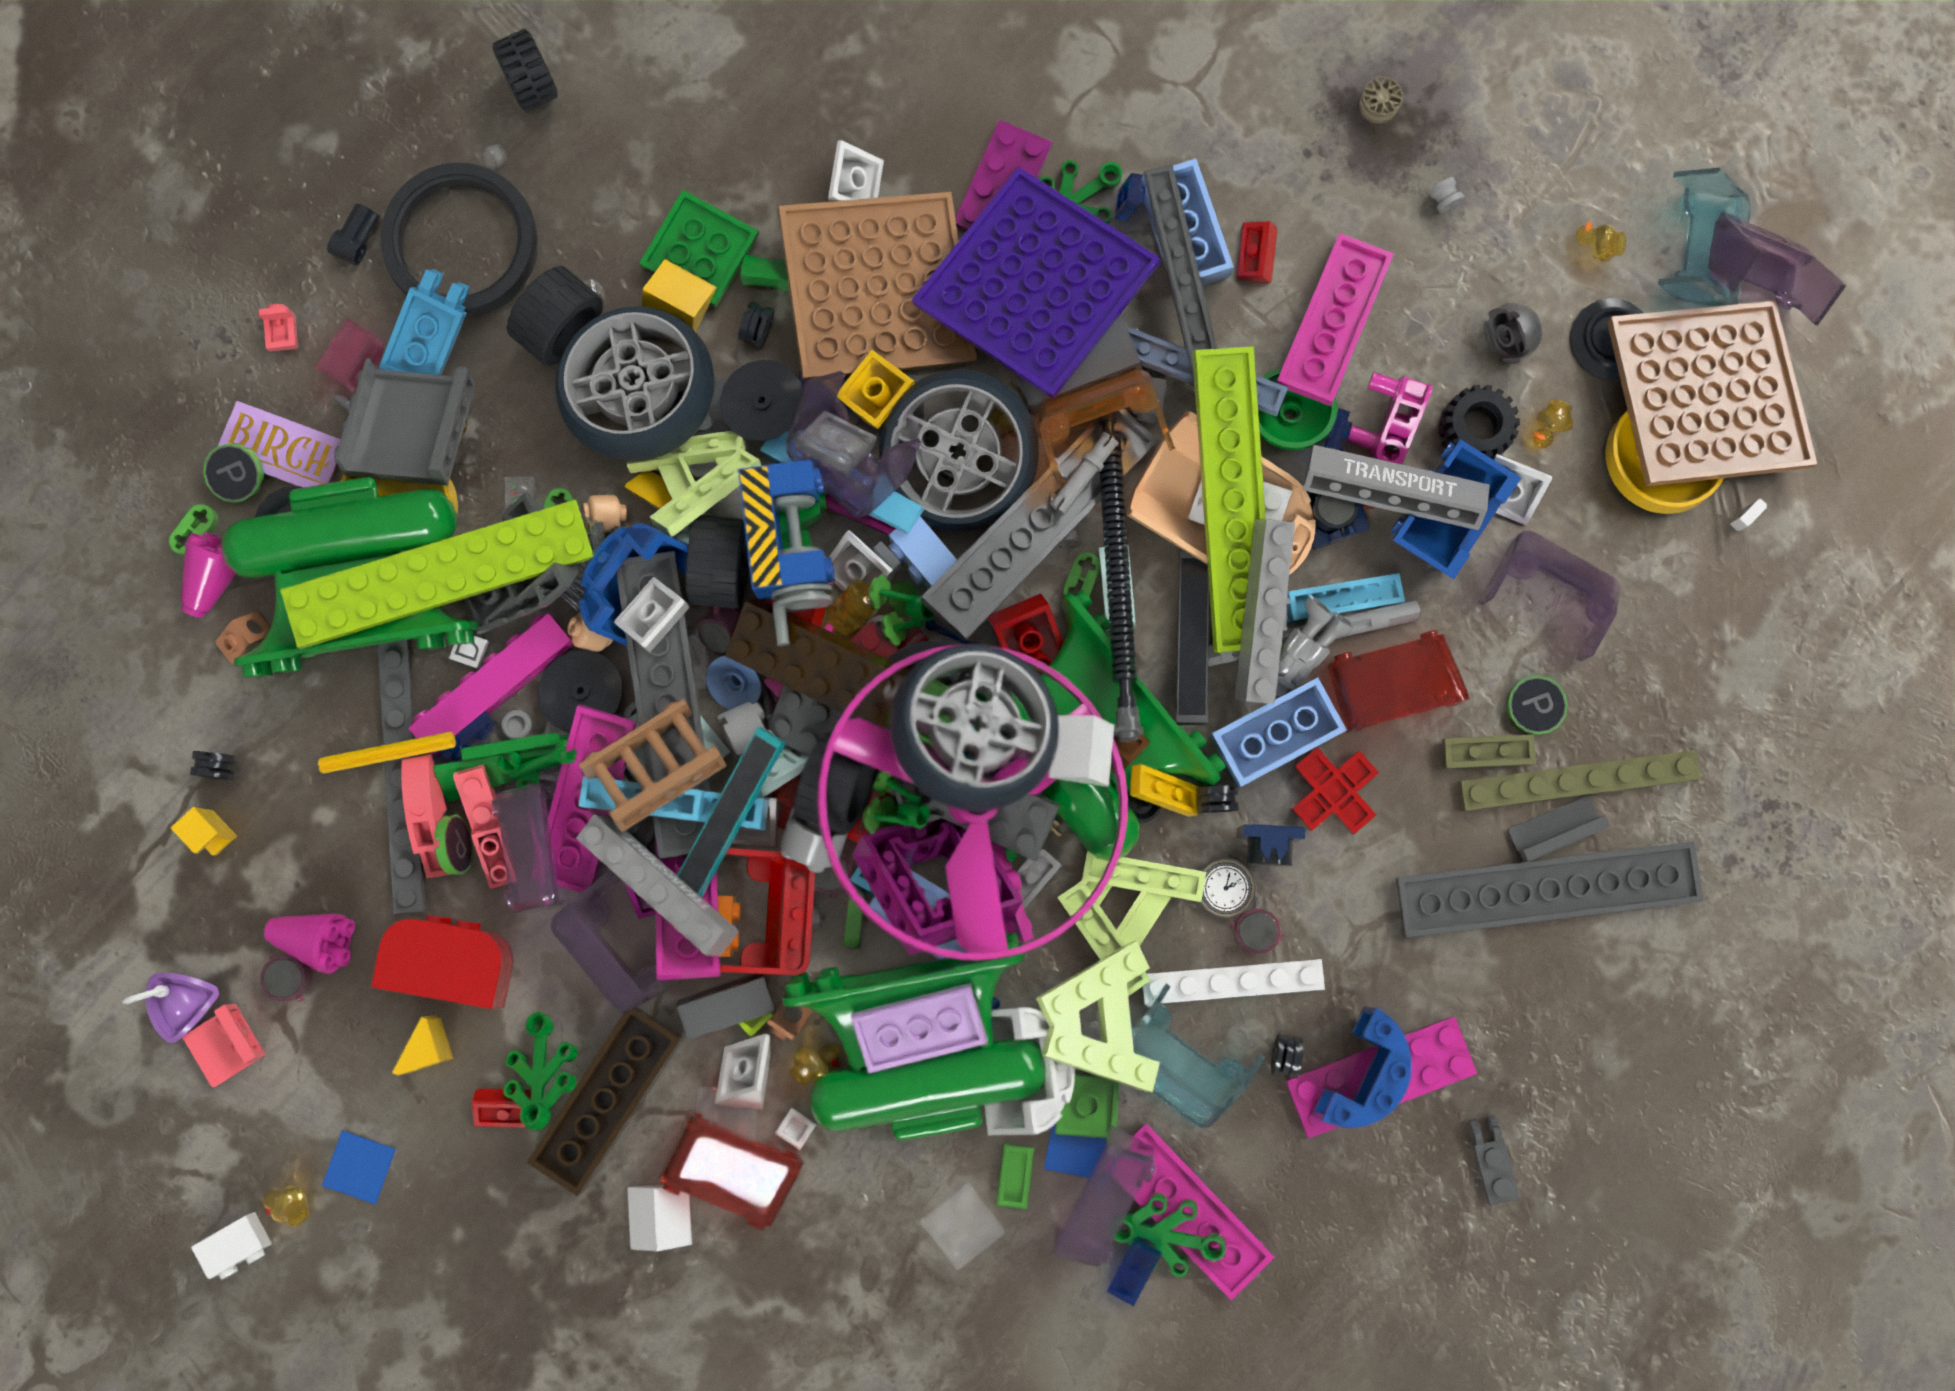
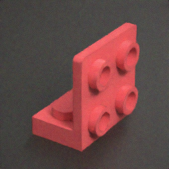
M226 1004L214 1011L216 1016L183 1036V1040L211 1087H217L266 1056L236 1004Z

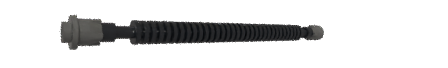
M1104 385L1094 389L1096 414L1099 415V425L1102 426V431L1110 435L1108 442L1113 437L1119 443L1104 461L1103 469L1099 471L1103 511V537L1105 540L1104 552L1106 555L1107 598L1109 599L1108 613L1110 614L1109 629H1111L1110 644H1112L1111 659H1113L1112 674L1113 682L1119 683L1120 697L1117 698L1118 711H1115L1116 728H1114L1113 735L1119 737L1120 741L1130 742L1138 740V736L1143 734V727L1140 726L1139 710L1136 707L1135 697L1132 696L1131 682L1137 680V674H1135L1136 659H1134L1135 645L1133 644L1134 630L1132 629L1133 615L1131 614L1132 600L1130 599L1131 585L1129 584L1130 571L1128 569L1129 556L1127 554L1128 541L1124 482L1122 481L1121 438L1114 436V425L1117 423L1118 390L1115 386Z

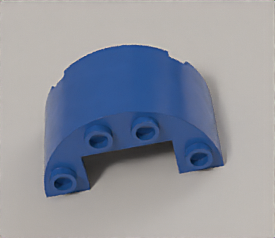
M1461 439L1456 444L1450 442L1440 456L1444 460L1436 471L1431 468L1429 471L1490 485L1488 508L1480 529L1475 530L1407 514L1404 519L1400 517L1390 533L1394 534L1393 541L1452 579H1455L1471 555L1469 551L1500 505L1505 504L1522 479Z
M634 523L633 527L627 529L621 527L606 537L593 553L594 557L590 558L582 577L581 586L585 587L584 599L579 600L586 627L592 632L627 646L625 632L614 623L622 613L617 570L626 558L641 556L650 561L654 554L675 551L678 569L686 576L688 544L642 523Z
M1364 1006L1351 1031V1034L1378 1047L1352 1101L1324 1088L1311 1116L1338 1127H1363L1385 1118L1403 1099L1408 1089L1412 1072L1410 1048L1406 1037L1396 1022L1378 1008Z

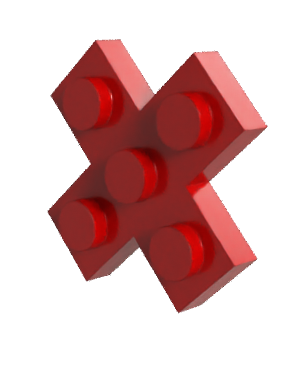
M1318 747L1294 766L1296 771L1313 790L1293 806L1291 810L1310 832L1332 813L1335 814L1352 835L1357 833L1376 816V813L1357 792L1378 775L1379 772L1360 750L1338 769Z

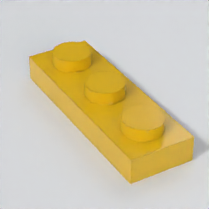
M1142 764L1132 766L1131 796L1187 817L1198 815L1197 804L1199 797L1196 796V788L1199 786Z

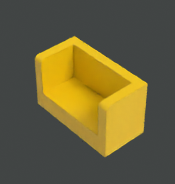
M192 807L171 827L193 853H199L206 848L211 855L216 856L237 837L214 810Z

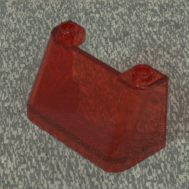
M1432 630L1420 634L1421 639L1357 656H1352L1351 652L1334 656L1335 662L1330 663L1328 669L1342 720L1347 729L1346 734L1362 730V728L1376 726L1380 723L1431 710H1438L1445 706L1448 708L1460 705L1470 700L1466 684L1445 634L1438 635L1437 630Z
M689 1109L659 1175V1180L664 1183L662 1188L676 1195H679L682 1191L748 1219L747 1223L757 1229L764 1230L765 1226L771 1227L803 1167L804 1161L801 1156L789 1150L782 1154L780 1149L775 1146L772 1148L722 1127L715 1121L709 1124V1120L702 1118L703 1114Z

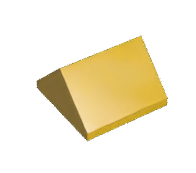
M664 260L642 290V306L668 312L683 320L697 332L717 287L676 264Z
M871 350L835 394V397L867 424L878 429L889 416L898 400L915 384V381L874 350Z
M439 1016L421 1017L392 1072L397 1076L453 1059L443 1022Z

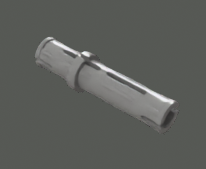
M1103 432L1090 452L1084 453L1081 464L1049 503L1055 510L1058 508V512L1062 515L1067 513V510L1094 474L1103 469L1104 461L1114 448L1118 446L1119 443L1113 437L1108 442L1110 439L1108 433Z

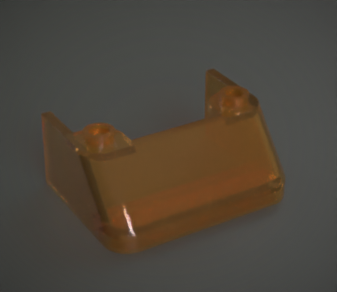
M1134 370L1049 400L1041 406L1038 413L1040 433L1053 474L1061 488L1065 485L1066 480L1055 444L1064 441L1069 436L1072 426L1129 407L1137 413H1145L1155 409L1170 451L1175 449L1153 380L1149 373L1144 370Z

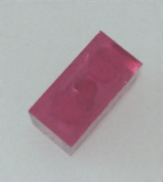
M347 318L315 368L326 377L354 392L358 386V373L360 370H363L366 358L371 359L373 363L377 362L383 353L382 347L384 343L378 336Z

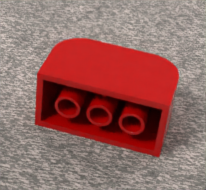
M427 915L426 920L405 919L396 922L384 933L379 946L371 987L489 1009L504 1008L513 968V952L509 943L501 935L493 931L481 929L482 923L457 920L455 925L451 924L452 918L437 915Z

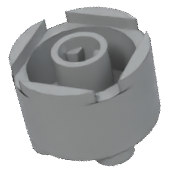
M747 701L716 716L717 723L724 722V725H722L724 729L721 732L735 761L743 755L757 727L765 729L762 723L765 716L758 702L751 704L750 701Z
M793 807L782 838L781 855L806 865L812 872H823L826 867H831L832 865L823 844L820 826L798 818ZM829 830L839 861L848 833L841 835Z

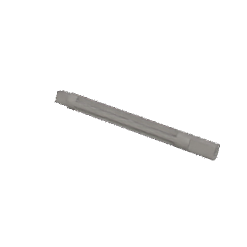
M1415 600L1344 616L1354 626L1352 631L1345 636L1418 621L1420 619L1418 602ZM1325 624L1315 634L1314 637L1319 638L1320 635L1324 632L1325 628L1327 627V624ZM1296 627L1283 631L1281 651L1284 648L1285 641ZM1213 645L1209 646L1208 667L1239 660L1240 651L1216 653L1214 652Z

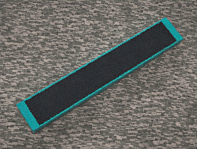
M757 727L677 874L701 898L786 742L762 727Z

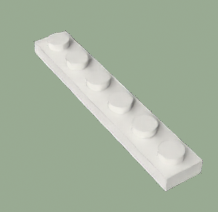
M1322 959L1147 974L1151 981L1142 987L1144 1005L1325 990Z

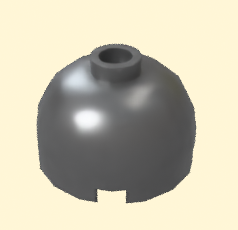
M1510 302L1489 311L1487 314L1489 315V320L1484 322L1485 338L1493 353L1498 349L1499 353L1504 356L1501 358L1502 361L1512 364L1521 361L1533 354L1540 345L1543 336L1542 323L1536 312L1528 305Z

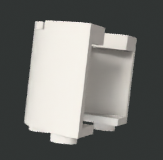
M1032 1008L992 1010L991 1019L994 1040L1012 1037L1015 1040L1030 1038L1039 1044L1041 1052L1043 1051L1049 1028L1043 1012ZM1043 1057L1046 1065L1045 1086L1038 1093L1028 1098L985 1105L988 1135L1037 1134L1053 1126L1062 1116L1060 1112L1064 1104L1070 1102L1074 1088L1075 1067Z

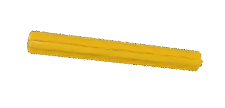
M446 732L322 757L318 760L319 771L324 774L454 748L456 745L455 736L452 732Z

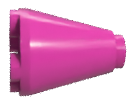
M203 532L202 536L191 533L185 542L180 599L182 603L181 610L199 618H204L206 612L213 608L237 575L225 563L221 552V537L209 532Z
M340 914L279 916L278 918H271L267 922L264 937L266 941H269L276 948L314 970L324 974H331L340 966L346 967L350 961L351 952L349 946L351 936L355 930V922Z

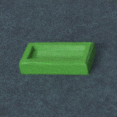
M1004 1143L997 1206L1027 1209L1034 1147Z

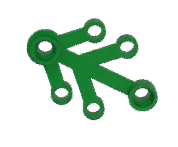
M1067 160L1061 167L1062 183L1060 194L1079 205L1105 187L1114 188L1118 186L1122 179V169L1115 162L1103 164L1099 170V177L1071 195L1073 181L1078 175L1079 167L1075 161ZM1071 166L1075 169V172L1068 174L1064 169ZM1111 173L1115 176V179L1108 181L1105 179V175ZM1043 176L1039 179L1043 183H1050L1051 188H1055V182L1050 176ZM1079 205L1096 217L1101 212L1106 213L1108 218L1102 221L1107 224L1110 223L1112 212L1108 207L1101 206L1095 208Z
M542 1012L532 1013L526 1021V1031L534 1036L533 1070L526 1063V1055L517 1050L510 1051L505 1059L507 1067L514 1069L531 1087V1099L524 1094V1085L516 1080L508 1081L503 1090L504 1095L513 1099L521 1108L520 1119L524 1126L531 1131L543 1129L549 1122L552 1105L563 1092H570L576 1086V1077L568 1072H560L555 1078V1084L544 1095V1087L565 1061L572 1062L575 1060L578 1049L569 1042H562L558 1046L556 1054L546 1065L547 1036L553 1032L554 1024L551 1017ZM569 1048V1053L565 1056V1052ZM516 1057H518V1061L514 1064ZM566 1078H568V1081H567L566 1085L564 1086V1085H563L564 1080H565ZM516 1086V1091L512 1094L513 1088Z
M1161 1193L1153 1194L1150 1197L1149 1203L1134 1213H1115L1108 1222L1110 1236L1117 1242H1127L1139 1258L1140 1266L1146 1271L1156 1269L1159 1256L1154 1250H1147L1139 1237L1151 1240L1169 1264L1170 1272L1176 1277H1183L1187 1274L1189 1261L1184 1256H1178L1170 1244L1200 1249L1202 1255L1209 1261H1218L1225 1255L1226 1241L1220 1234L1210 1233L1203 1237L1171 1230L1185 1220H1193L1196 1217L1198 1205L1192 1199L1183 1200L1178 1210L1153 1226L1141 1223L1153 1214L1165 1212L1168 1200ZM1159 1200L1163 1203V1206L1156 1207L1153 1201ZM1190 1206L1194 1212L1186 1213L1183 1207ZM1121 1222L1126 1223L1129 1228L1126 1230L1121 1229L1118 1224ZM1216 1241L1220 1246L1213 1248L1209 1245V1242ZM1151 1257L1155 1262L1149 1264L1145 1262L1144 1258ZM1181 1263L1185 1268L1178 1270L1174 1264Z

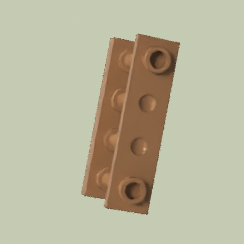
M684 699L679 702L670 703L663 709L662 713L603 750L589 754L584 762L579 764L589 780L597 775L615 803L614 810L609 812L621 832L727 766L716 746L705 749L692 730L686 718L693 714ZM676 726L695 755L694 759L684 766L678 765L660 737L662 733ZM648 742L668 770L667 776L658 782H652L634 754V751ZM621 759L625 761L642 788L641 793L632 799H626L607 769Z

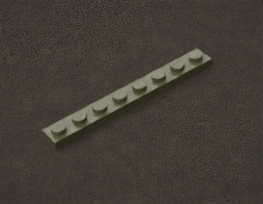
M1696 750L1465 780L1458 783L1463 811L1695 781L1700 780L1701 776Z

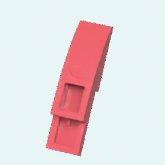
M431 753L402 759L401 768L403 805L413 854L420 853L427 879L449 875L439 865L435 852L436 848L440 847L439 839L435 840L434 837L436 826L440 819L444 817L443 813L447 811V806L441 786L434 773L433 765L435 764Z
M484 765L454 772L453 778L472 829L471 837L489 888L493 889L518 882L519 874L507 827L495 789L491 788Z

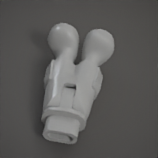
M1309 596L1305 601V608L1309 614L1304 628L1296 627L1292 631L1280 653L1276 695L1279 697L1284 696L1289 688L1294 690L1296 685L1305 680L1313 668L1321 665L1329 655L1330 649L1328 646L1338 637L1348 635L1354 628L1348 619L1336 611L1332 613L1326 605L1313 596ZM1325 624H1327V627L1325 628L1324 632L1320 635V637H1314L1315 634Z

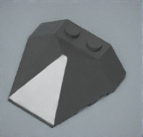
M525 492L504 511L501 519L504 522L545 508L529 493ZM555 562L539 576L462 599L470 620L478 622L479 630H475L477 634L485 633L549 606L571 586L580 571L578 564L563 566Z

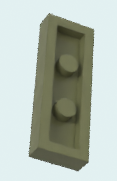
M1534 734L1442 739L1444 769L1536 764Z

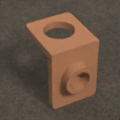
M255 611L231 620L216 640V645L233 665L234 658L242 656L250 645L262 641L270 627L260 613ZM247 622L257 623L261 627L262 632L260 634L252 633L247 628Z
M782 1002L774 1016L767 1021V1024L772 1026L770 1032L784 1041L787 1037L793 1040L813 1010L800 1007L802 1011L801 1019L792 1023L787 1021L784 1016L787 1007Z

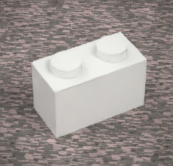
M254 1212L240 1218L191 1248L208 1280L218 1275L222 1280L237 1272L236 1265L246 1260L250 1264L265 1255L263 1249L272 1245Z

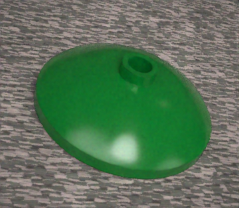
M1283 367L1268 372L1262 378L1277 383ZM1287 390L1277 417L1258 410L1260 436L1273 446L1286 450H1302L1317 445L1327 437L1336 421V397L1332 405L1328 406ZM1290 413V414H1292L1295 418H1294V419H1287L1286 416H1285V414Z

